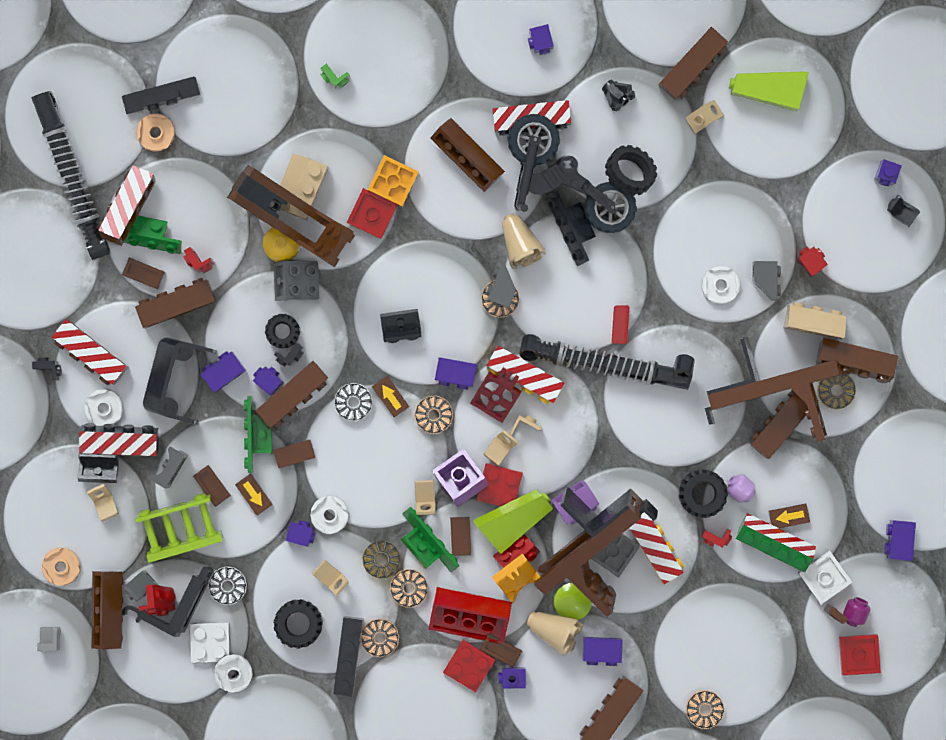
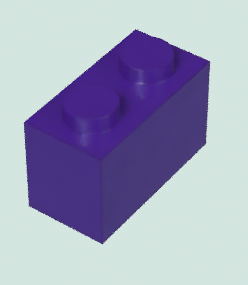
M226 351L218 357L219 361L214 365L211 362L202 368L204 372L201 375L214 393L247 371L232 351L230 353Z
M439 357L435 380L438 381V385L449 386L450 383L457 384V388L468 390L469 386L473 387L477 364Z
M890 520V524L886 525V535H889L888 543H885L884 554H887V558L913 561L916 522Z
M583 637L582 660L587 661L586 665H598V662H606V666H617V663H622V638Z

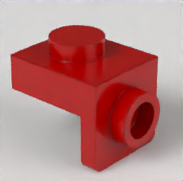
M729 529L725 530L722 538L706 530L701 535V537L705 538L703 542L712 547L716 544L723 548L724 545L728 546L732 539V535H730L731 530Z

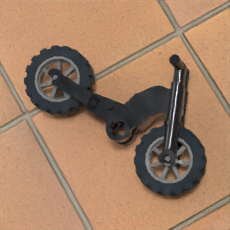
M529 114L522 116L513 123L507 136L508 148L512 156L521 162L514 203L516 211L526 212L528 210L525 201L529 192L544 194L564 184L587 196L586 203L584 204L585 215L595 229L605 233H615L630 226V223L635 218V212H637L635 197L629 193H622L620 189L614 188V184L610 182L600 183L596 187L593 186L589 180L578 173V161L575 157L562 156L558 159L557 164H552L542 173L533 174L536 165H541L551 160L558 151V145L560 144L559 131L549 118L540 114ZM530 126H539L533 135ZM525 128H527L530 136H524L520 134ZM541 128L547 136L538 137ZM520 138L526 141V144L522 147L520 145ZM543 139H548L546 147L540 144ZM538 147H540L543 151L537 154ZM564 161H571L569 163L571 168L565 169ZM607 193L615 194L613 200L608 198ZM618 196L623 200V204H615ZM597 205L603 209L599 214L597 212ZM624 206V212L621 215L617 208ZM609 213L608 221L603 220L601 216ZM614 213L620 217L616 221H612V214Z

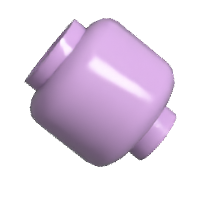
M744 474L733 475L727 482L728 494L739 503L750 501L756 493L755 484Z

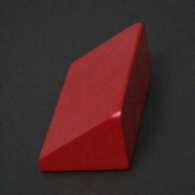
M629 305L614 306L611 340L613 344L627 343Z

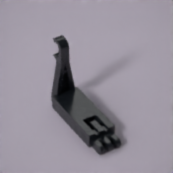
M204 566L199 575L192 576L170 623L153 615H147L146 612L139 611V608L131 605L123 608L122 616L127 615L128 610H132L138 615L135 619L136 623L143 620L173 637H180L181 633H185L204 594L209 579L213 574V568Z

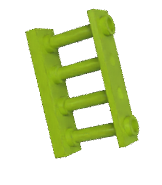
M198 494L189 501L151 512L149 509L139 512L135 521L136 523L143 521L151 546L150 551L146 555L148 563L223 542L222 531H216L213 528L206 505L207 502L211 501L210 494ZM199 505L207 531L204 536L200 537L195 535L187 509ZM179 510L188 535L187 540L183 542L177 540L169 513ZM162 516L170 542L168 543L169 546L162 548L161 545H158L151 523V518Z

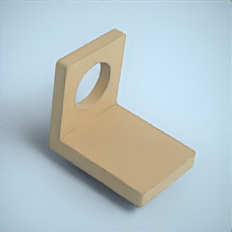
M712 100L688 115L686 120L696 134L712 122L723 117L724 114L715 100ZM711 106L716 110L717 115L712 112Z
M519 415L509 434L512 436L520 420L541 431L542 427L536 425L537 420L527 415L524 418Z
M503 430L496 435L483 455L499 466L510 449L517 445L519 441Z
M434 480L415 481L416 515L436 514ZM430 507L428 510H422L421 508Z
M105 484L87 491L88 496L95 504L101 522L119 515L113 496ZM97 491H104L100 495H94Z
M323 560L312 573L336 596L349 583L346 577L326 560ZM342 581L341 586L336 589L337 584Z

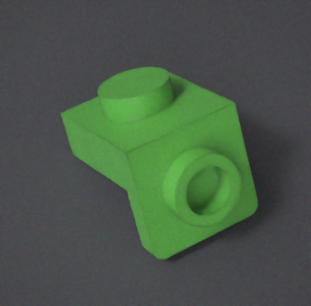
M327 63L321 67L323 72L320 74L326 83L331 82L335 89L338 86L342 88L349 82L350 75L348 72L337 78Z

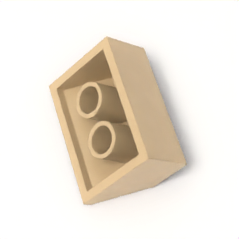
M293 153L280 186L313 207L329 167L310 158ZM282 203V211L306 221L308 220V215L290 203L287 205Z
M797 302L787 306L783 328L834 339L845 338L846 316H843L841 311L831 310L830 313L823 312L821 307L812 306V309L804 308L805 304Z

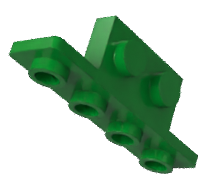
M139 215L124 243L132 246L147 247L151 250L166 251L170 254H181L182 251L181 240L164 237L168 221Z
M247 396V400H244V411H247V419H244V430H247L248 438H244V450H248V457L244 458V468L248 469V473H253V453H272V429L269 430L257 415H253V396Z
M409 507L402 513L414 529L403 537L401 541L425 569L438 558L450 572L460 566L457 563L456 557L450 554L445 548L444 543L433 534L432 528L423 522L420 515H416V510Z

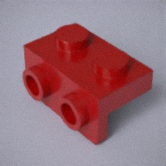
M189 247L184 250L186 254L183 256L184 260L195 271L203 272L204 274L213 269L212 265L215 264V261L212 258L201 262L193 248Z
M523 534L503 553L498 551L493 557L504 568L521 554L529 562H532L536 559L540 550Z
M153 584L146 586L148 605L140 606L139 611H144L147 615L157 614V616H166L168 612L176 610V596L172 587Z

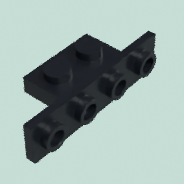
M193 76L123 95L122 100L126 114H131L146 109L148 111L156 110L164 104L167 106L175 105L179 100L201 94L197 79Z
M558 191L553 192L546 197L548 207L555 217L556 224L560 228L564 242L571 252L572 259L577 266H580L589 261L582 243L595 238L596 235L581 203L579 202L565 208Z

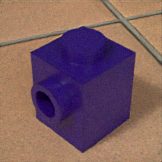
M549 25L530 28L531 38H527L530 50L534 49V53H539V55L551 53L550 50L554 48Z
M883 159L880 161L874 180L887 187L896 184L902 165Z
M265 366L263 369L260 367L253 374L255 377L253 382L269 396H272L284 381L278 377L280 373L272 366L270 368Z
M302 520L299 523L290 522L285 541L308 547L310 543L313 544L316 533L313 532L314 528L310 527L311 523Z
M525 667L502 668V672H498L499 684H502L503 689L526 688Z

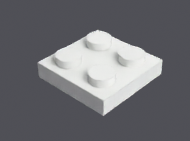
M830 551L812 562L805 573L802 571L798 572L821 605L852 583Z
M229 622L190 624L191 663L219 662L223 657L230 655Z

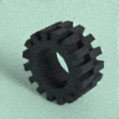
M274 315L265 326L266 339L277 348H289L298 341L300 327L297 321L290 315ZM279 324L288 325L290 328L288 337L281 339L276 336L275 329Z

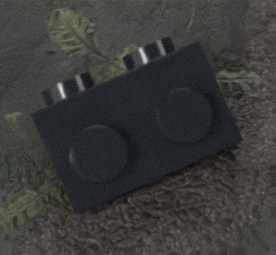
M418 309L380 314L384 342L396 343L399 340L405 339L412 341L422 337Z
M79 453L78 482L117 483L118 456L115 454Z

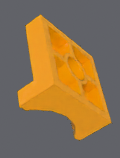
M384 155L368 191L403 207L419 171Z
M521 554L492 576V578L513 604L516 601L518 592L524 586L535 583L540 576L526 557Z

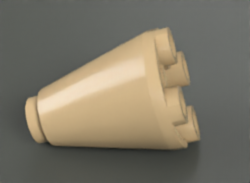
M532 612L527 621V626L561 655H567L569 651H573L576 645V641H574L576 634L579 635L583 628V624L577 619L541 612Z

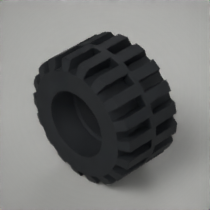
M703 469L695 470L687 474L681 481L678 497L682 507L691 515L709 518L710 516L717 515L719 511H722L723 506L726 505L728 497L727 485L717 473ZM706 482L713 487L714 498L709 504L699 505L693 500L692 490L696 484Z
M304 599L291 600L281 606L275 614L273 628L277 634L276 637L282 641V644H286L290 648L300 649L308 647L316 641L322 631V615L318 608L310 601H305ZM300 612L308 617L310 625L306 633L295 635L289 631L287 620L293 613Z

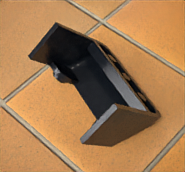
M168 337L161 339L157 346L143 398L144 408L158 415L197 424L198 420L177 415V402L172 398L165 397L175 359L180 361L189 360L193 355L194 348L216 354L217 350Z

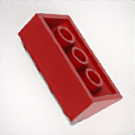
M437 587L428 630L483 641L489 639L488 642L498 643L497 641L499 640L486 637L490 633L501 639L499 642H504L512 602Z

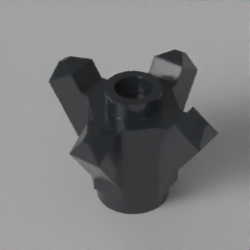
M611 79L602 87V91L612 111H619L629 100L635 98V91H632L631 84L618 83Z

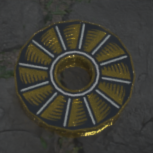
M847 374L819 381L817 393L818 398L826 407L842 409L851 404L855 398L856 388L852 378ZM834 385H839L842 389L841 394L838 396L833 395L831 392V388Z
M385 540L371 543L365 549L362 557L366 572L372 577L379 579L394 575L401 562L397 547ZM384 554L387 557L386 564L379 565L376 562L377 555Z

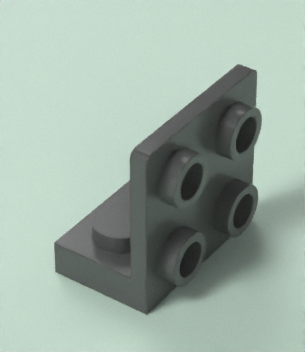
M275 262V301L319 299L318 262Z

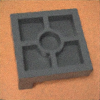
M171 446L168 448L169 460H165L168 463L167 466L163 464L164 470L162 473L152 476L150 479L165 489L170 488L188 457L187 453L182 450L178 451Z
M621 534L591 559L619 578L640 545L624 534Z

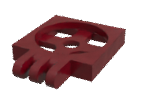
M504 367L498 376L490 371L488 372L470 402L471 405L501 423L504 422L522 392L514 386L519 376L516 375L512 381L510 377L513 373L509 371L507 376H504L503 374L506 371ZM489 382H495L498 384L496 390L491 391L485 385ZM505 389L512 394L511 402L503 398L502 394ZM480 393L488 398L486 406L481 400ZM494 394L499 396L498 401L493 400L492 396ZM498 405L506 409L503 411H493L494 407Z

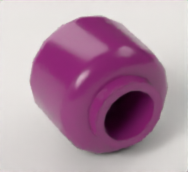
M854 597V599H849L843 611V615L848 618L846 623L853 627L864 625L871 608L868 602L862 598Z

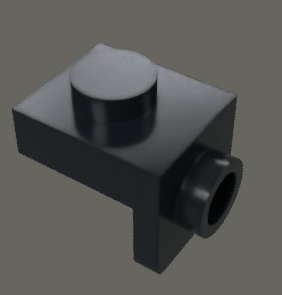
M899 195L888 204L887 211L890 216L908 227L911 226L920 213L919 209L904 201Z
M296 343L286 358L275 352L274 355L277 357L275 361L284 367L286 364L291 366L294 361L298 362L303 356L304 352L302 349L304 347Z
M49 357L37 358L36 362H32L33 370L52 369V380H59V376L62 375L61 365H58V361H49Z

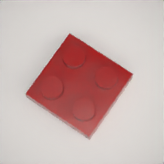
M363 188L347 223L382 239L398 204Z
M486 463L483 475L488 482V486L478 492L476 500L497 506H503L515 500L523 472Z
M878 634L839 636L842 676L881 673Z
M462 640L443 673L476 693L496 659L467 641Z

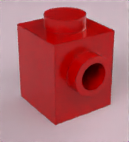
M807 246L798 253L800 257L797 258V261L810 277L828 265L823 259L825 255L820 248L812 247L809 249Z

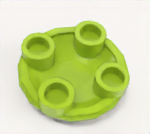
M573 583L563 585L554 595L555 610L562 617L580 620L591 609L592 602Z

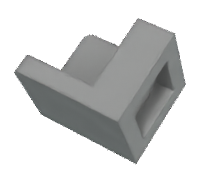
M40 627V642L37 643V651L60 650V627Z

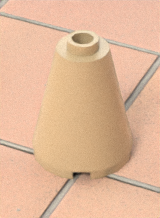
M514 214L504 217L502 228L511 268L518 269L517 265L521 264L523 267H526L542 258L541 254H546L545 248L521 217Z

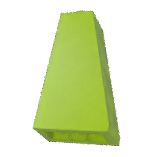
M809 72L736 74L735 78H731L729 89H732L731 95L797 112L800 109Z
M535 489L476 518L473 522L500 553H503L553 509L549 504L551 499L545 492L540 494Z

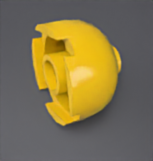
M273 227L266 231L263 237L262 247L264 253L274 262L291 261L300 251L299 244Z

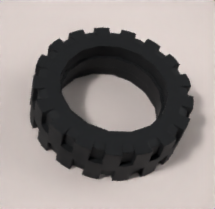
M622 145L616 148L607 159L605 164L607 170L605 173L609 177V182L614 184V188L620 189L624 194L629 193L631 196H635V194L642 195L644 192L646 193L653 185L657 177V166L654 165V160L648 156L646 151H641L639 147L634 148L633 145H627V147ZM620 160H628L635 163L642 170L644 180L635 181L626 177L620 170L618 162Z

